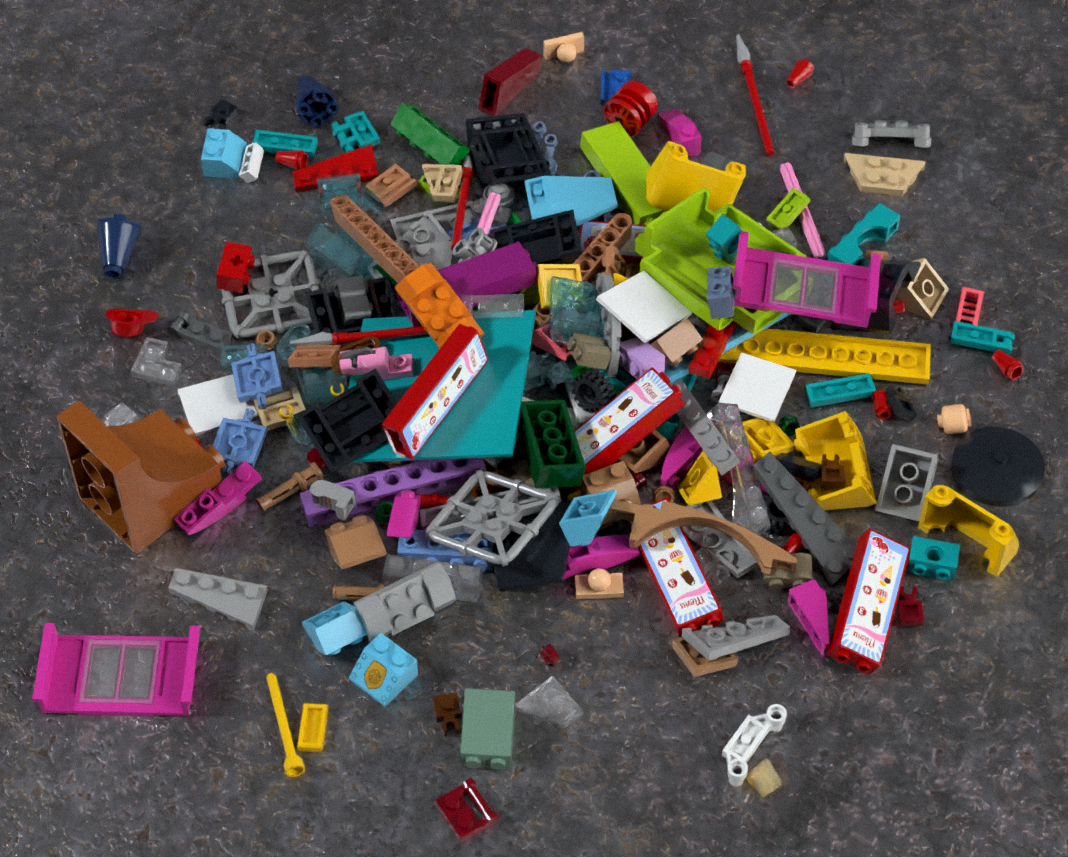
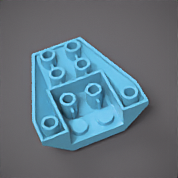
M542 176L524 180L532 219L573 209L576 225L579 226L618 208L612 179L609 177Z

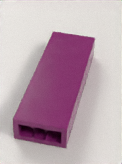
M520 242L437 270L467 309L538 284L537 264L535 261H531L528 249H523ZM397 293L399 303L412 326H422Z

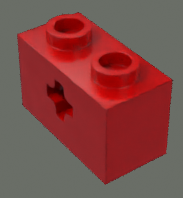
M226 242L217 272V289L243 293L244 286L249 285L251 272H249V269L253 268L255 264L252 246Z

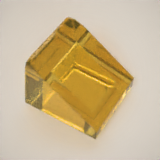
M767 759L748 772L747 781L763 798L783 783Z

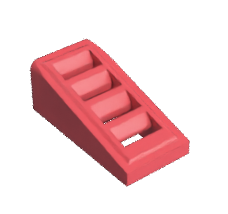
M962 287L955 321L960 322L961 319L973 322V325L978 324L984 291ZM964 300L976 301L977 303L965 302ZM963 306L975 308V311L963 308ZM962 313L971 314V315H974V318H973V317L964 316V315H961V314H962Z
M549 323L534 330L531 341L533 345L564 361L573 358L567 347L568 339Z

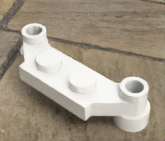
M771 705L767 709L766 714L754 717L748 715L723 749L722 756L727 761V774L731 785L740 786L743 784L748 772L747 762L768 732L781 730L787 716V711L782 705Z

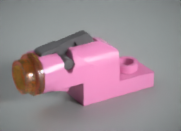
M365 347L362 349L340 351L336 356L331 357V365L334 374L339 373V375L353 376L367 374L376 368L382 380L413 377L414 359L412 353L389 356L386 347L372 349Z

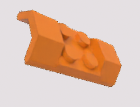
M432 263L421 265L396 285L395 290L439 349L458 324L474 327L478 330L480 337L485 334L471 316L470 311Z

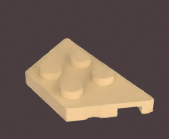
M851 153L844 154V162L848 163L851 169L850 173L853 179L857 181L860 192L903 196L908 190V186L914 183L916 176L925 168V161Z

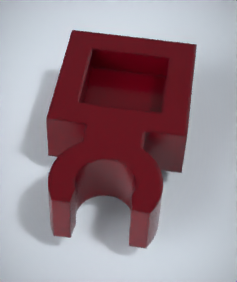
M901 586L900 600L897 602L899 626H923L924 624L922 600H916L918 593L916 586H913L912 594H906L904 586Z

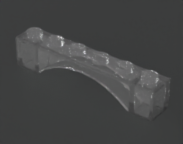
M717 403L707 413V416L740 460V463L730 470L733 483L732 521L734 524L740 525L761 536L771 524L758 478L751 469L754 463L738 404Z

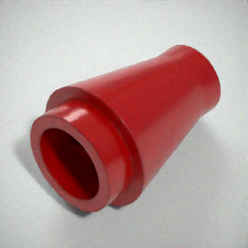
M806 59L797 61L789 77L786 79V84L794 89L812 76L814 71L812 63Z
M303 150L278 151L275 160L276 163L299 170L307 167L308 154L303 152Z
M997 350L992 355V360L997 364L1005 378L1015 380L1022 375L1024 367L1020 360L1006 354L1002 350Z

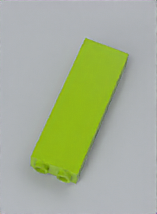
M617 121L582 132L580 148L602 177L612 179L616 199L621 204V208L625 210V214L631 217L632 224L646 225L649 221H653L661 216L665 210L653 207L646 198V172L651 166L620 122Z

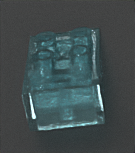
M552 276L549 316L552 341L568 344V340L573 336L574 332L600 337L603 325L594 284Z
M338 359L332 367L327 369H320L319 367L298 369L294 367L305 409L314 404H320L335 398L330 392L331 386H333L335 393L341 392L340 383L344 386V392L348 390L347 378L342 374Z

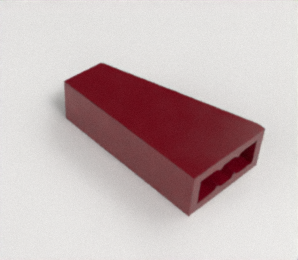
M524 48L484 74L478 109L491 116H498L539 74L542 55Z

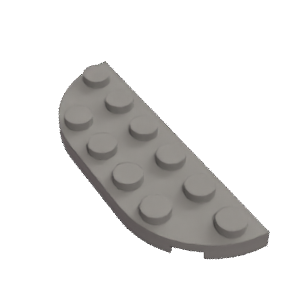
M598 273L594 280L589 282V293H592L591 307L595 309L594 322H597V337L603 339L605 346L610 349L611 353L606 369L607 377H616L620 359L621 322L596 300L597 296L615 286L610 274Z

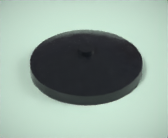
M983 427L966 434L957 443L952 456L951 470L957 485L972 499L990 506L1008 507L1021 504L1036 494L1044 477L1045 464L1038 447L1023 434L1004 427Z

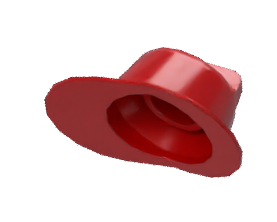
M110 309L105 312V317L111 320V333L113 335L133 338L142 332L145 324L157 320L159 314L151 310Z

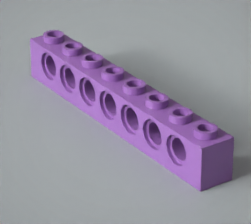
M483 458L418 460L417 462L398 465L395 468L376 471L361 477H353L350 480L334 484L354 491L356 504L348 517L374 511L382 502H391L393 504L394 498L397 494H401V491H414L415 494L433 495V493L462 487L472 475L477 473V470L482 469V471H486V465ZM310 489L300 493L301 507L308 528L341 520L336 517V511L327 507L315 506L312 502Z

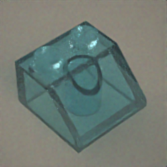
M359 173L316 178L321 211L332 210L330 201L338 195H346L357 206H363Z

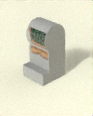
M317 480L310 487L313 504L317 507H327L336 511V517L341 520H346L356 504L353 490L326 480Z

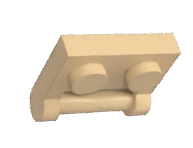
M297 386L289 388L290 390L267 396L266 402L270 406H267L266 409H264V406L263 409H259L257 399H253L261 424L267 427V431L289 425L286 419H282L278 415L280 408L283 414H289L286 404L293 407V414L291 416L294 423L298 422L293 415L305 410Z

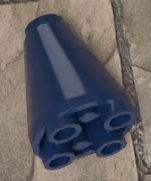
M309 75L302 76L299 79L296 98L297 114L303 122L313 127H320L338 111L336 97L328 88Z
M115 214L113 218L98 219L97 223L102 268L104 274L112 278L121 277L141 231L140 224L127 220L126 216L122 214Z

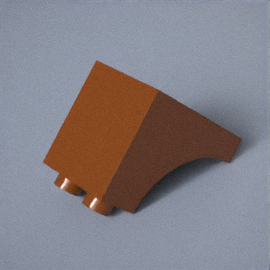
M79 400L56 416L79 498L135 554L177 525L174 518L207 488L212 491L222 482L220 470L225 467V462L221 454L212 445L201 448L195 442V432L186 420L180 417L173 421L161 409L130 424L106 426Z

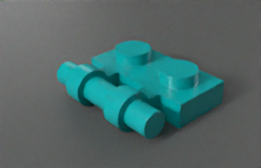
M364 111L344 117L345 124L340 125L338 122H334L331 125L333 135L336 139H339L340 146L345 152L353 151V147L356 145L362 148L372 144V147L380 144V138ZM351 133L352 136L347 138L346 134Z

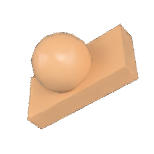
M582 32L543 41V56L545 60L558 57L560 61L569 63L575 59L577 53L584 51V35Z
M598 568L594 569L590 574L575 575L576 599L624 598L622 573H609L605 569Z

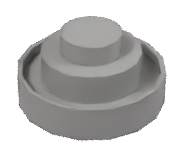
M507 183L490 184L483 192L485 204L491 192L500 195L501 200L497 210L509 208L515 200L514 190Z

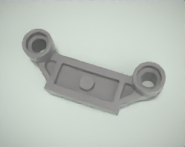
M878 120L875 123H869V125L858 122L855 123L852 145L867 146L870 136L915 137L914 146L930 147L932 139L930 137V125L918 124V126H913L906 121H896V124H887V121Z

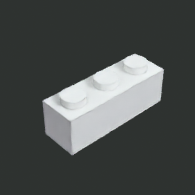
M257 142L246 146L239 176L246 183L255 181L258 178L264 149Z

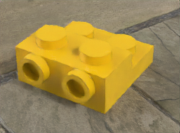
M761 418L735 424L729 436L732 446L738 447L746 455L747 461L754 463L759 461L768 452H771L776 458L781 453L793 452L795 444L775 422Z

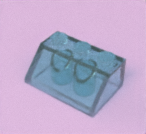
M316 223L304 244L311 250L310 253L324 259L328 267L340 271V276L343 278L362 275L364 279L369 275L367 267L374 261L338 225Z

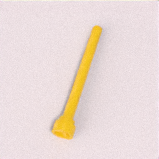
M269 673L267 675V682L286 753V759L283 764L285 774L288 777H296L305 772L304 762L295 752L276 675Z

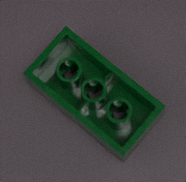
M565 400L521 401L518 431L535 488L581 486L586 466Z

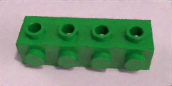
M402 103L390 125L396 128L395 132L398 135L410 139L409 143L418 149H423L425 151L424 155L432 160H437L439 165H462L470 151L467 146L413 105Z

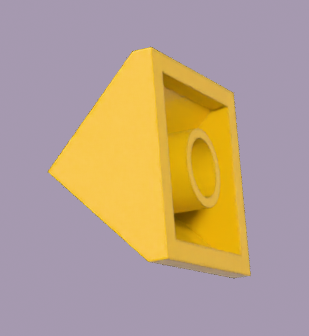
M704 450L677 487L685 502L689 505L722 498L717 467L711 462Z

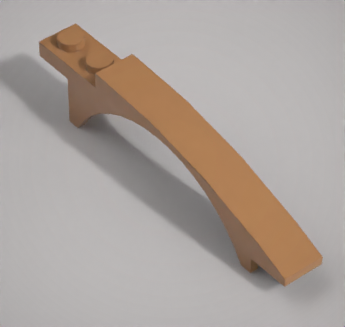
M626 499L613 501L612 517L633 521L629 548L637 549L650 537L670 528L687 525L704 526L724 532L739 541L753 555L763 575L770 576L771 567L795 572L797 558L748 529L707 512L663 500L661 509H657L651 504H643V506L633 504L632 501Z

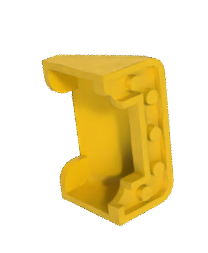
M668 141L646 172L647 201L655 208L668 211L675 207L677 203L690 197L692 193L705 187L711 191L708 208L715 212L716 209L723 207L727 203L733 205L746 176V165L729 162L725 167V171L688 160V153L682 145Z
M846 411L795 429V447L798 452L802 451L806 460L821 464L823 454H826V458L831 461L834 460L835 454H838L840 457L838 466H844L845 488H822L820 477L815 482L810 481L812 489H809L808 493L824 511L862 508L877 504L864 441L858 427Z
M945 485L934 486L925 495L918 528L928 534L933 528H940L942 532H945L951 525L988 548L984 553V558L989 560L987 571L998 577L1016 555L1019 548V541L1013 528L1008 523Z

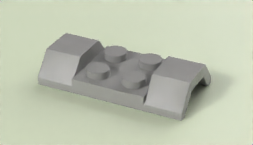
M438 561L353 603L363 620L368 634L366 640L369 644L380 633L385 636L389 634L393 636L434 616V612L453 604L456 596L448 574Z

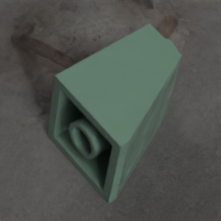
M465 688L460 752L461 765L469 768L491 767L496 770L511 769L515 726V691Z

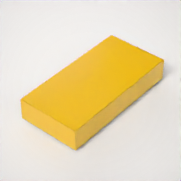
M303 703L297 744L298 751L323 752L328 705Z

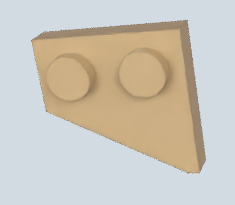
M423 164V172L433 201L454 202L463 173L462 165Z

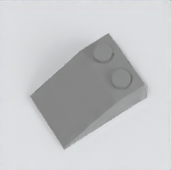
M892 444L875 511L919 522L925 495L931 490L939 460L938 455Z

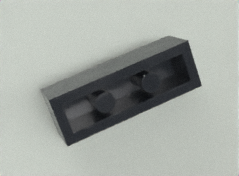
M781 453L776 457L794 477L815 482L820 477L821 464L785 453Z

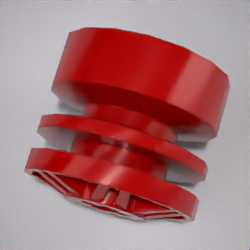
M630 80L625 82L605 104L603 115L608 124L619 121L629 137H632L657 112L658 102L648 87L638 81Z

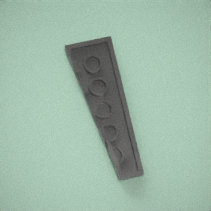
M768 452L751 469L768 494L773 498L778 509L784 512L790 521L789 525L793 530L797 531L802 539L801 543L806 550L809 549L816 559L814 562L832 586L850 570L857 545L774 455Z

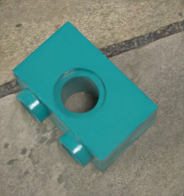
M723 214L705 234L709 240L708 245L714 250L713 254L721 261L726 259L732 263L737 257L741 229L739 225Z
M913 536L906 572L918 576L925 575L940 580L954 581L960 545Z

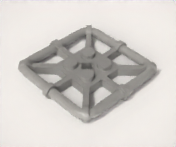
M303 250L267 257L266 255H260L261 258H256L253 268L262 266L265 277L250 279L249 285L244 286L248 288L249 295L233 297L231 291L222 290V305L226 309L229 328L233 333V337L240 339L257 336L258 333L265 330L281 334L285 330L312 326L308 308L297 303L295 296L303 295L304 292L321 289V283L317 279L310 253ZM296 260L286 273L270 276L268 265ZM305 265L309 283L292 286V278ZM275 293V297L270 298L268 294ZM251 304L253 311L238 325L234 307ZM294 311L306 317L281 322L279 314ZM274 316L275 324L250 328L258 318Z
M482 469L477 470V473L472 475L454 496H450L446 501L447 505L426 528L425 534L427 539L458 550L462 555H472L493 564L507 566L529 540L537 536L539 533L538 529L553 513L559 504V500L555 494L524 484L522 480H512L492 472L482 471ZM485 480L510 488V491L503 499L489 495ZM479 482L483 497L477 504L471 506L461 502ZM521 493L541 499L540 501L525 505L513 503ZM453 511L466 515L460 522L441 526ZM540 512L531 524L519 523L523 516ZM511 531L521 534L510 550L505 553L502 541ZM461 532L472 534L467 541L463 542L447 537ZM482 538L494 542L497 545L499 555L476 546Z

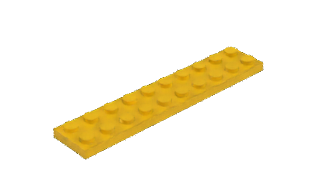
M766 328L723 353L718 362L737 363L742 352L797 370L796 372L844 377L870 373L871 378L876 380L929 384L931 344Z

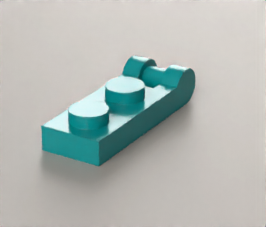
M954 321L950 343L993 352L1002 350L1011 356L1013 351L1011 344L1014 343L1015 335L1009 331Z

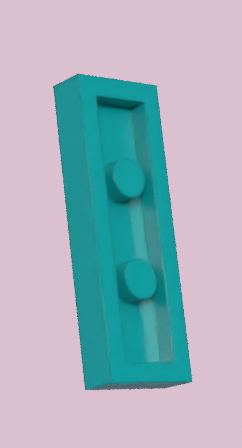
M256 130L252 143L257 142L264 149V152L277 153L278 151L303 150V152L308 154L309 158H314L318 138Z
M870 373L807 384L804 391L810 408L872 397L876 388Z

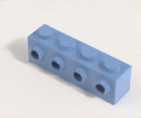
M415 530L411 538L399 537L397 550L399 566L409 568L415 566L427 567L439 561L443 568L454 570L473 569L485 571L493 569V563L472 555H462L458 550L427 539L425 530ZM461 532L447 537L463 542L467 541L472 534ZM482 538L476 547L492 553L494 542Z

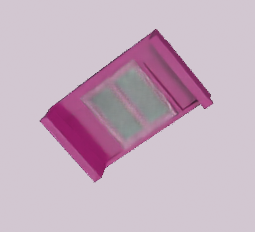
M740 231L732 289H736L734 306L764 311L773 310L833 320L835 323L868 327L871 312L876 313L881 254L872 253L869 267L749 248L747 247L749 232Z
M45 623L32 700L39 703L41 713H75L79 715L189 716L200 626H190L189 637L58 635L54 623Z

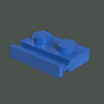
M602 70L601 105L607 103L625 82L631 80V71L611 70V72H605V70Z

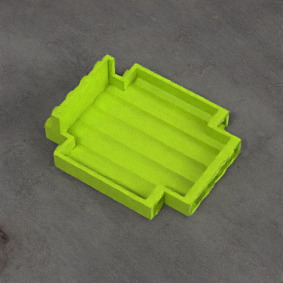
M704 187L692 193L684 201L677 203L675 207L663 212L655 220L649 221L644 228V233H640L635 240V252L644 257L640 262V272L645 271L686 308L718 331L722 330L732 321H735L750 333L757 334L767 324L774 322L785 313L734 306L733 317L711 318L707 302L708 268L731 266L734 278L736 258L732 263L726 259L721 261L713 254L714 250L708 245L709 240L705 233L722 214L739 225L741 231L749 232L747 247L807 257L729 203L713 212L708 208L711 191ZM778 266L774 300L799 303L802 270ZM808 277L806 298L810 295L813 285V279Z

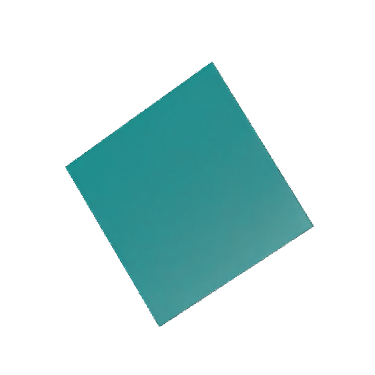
M535 310L471 313L473 319L485 333L480 338L489 360L413 460L513 457L535 323ZM407 316L363 319L361 332L413 326ZM429 334L379 339L382 347L387 348L389 356L412 353L414 359L413 377L383 380L397 403L439 350V347ZM365 374L351 376L348 389L355 386L356 380ZM388 440L353 462L408 461L411 459L394 453Z

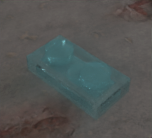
M256 344L257 354L267 353L266 344ZM247 345L222 346V369H232V362L247 357Z

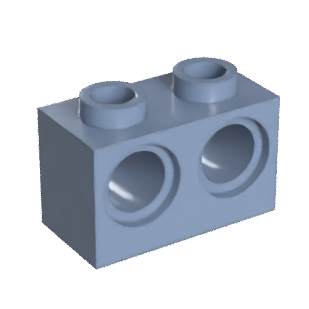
M731 266L708 268L707 302L712 319L734 316L735 289H732L734 278Z

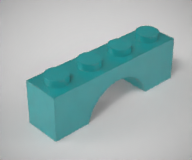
M881 203L874 209L871 208L865 218L854 225L853 230L849 234H844L836 247L832 246L827 254L828 261L858 266L863 256L859 246L871 240L886 242L898 230L901 215Z

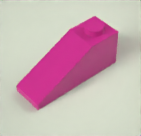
M677 108L658 113L657 117L671 142L682 145L686 149L688 157L699 155L702 137L694 122Z
M401 491V494L396 495L388 524L387 536L411 538L420 523L421 495H415L414 491Z
M813 579L789 589L788 604L821 656L826 657L829 648L827 593Z

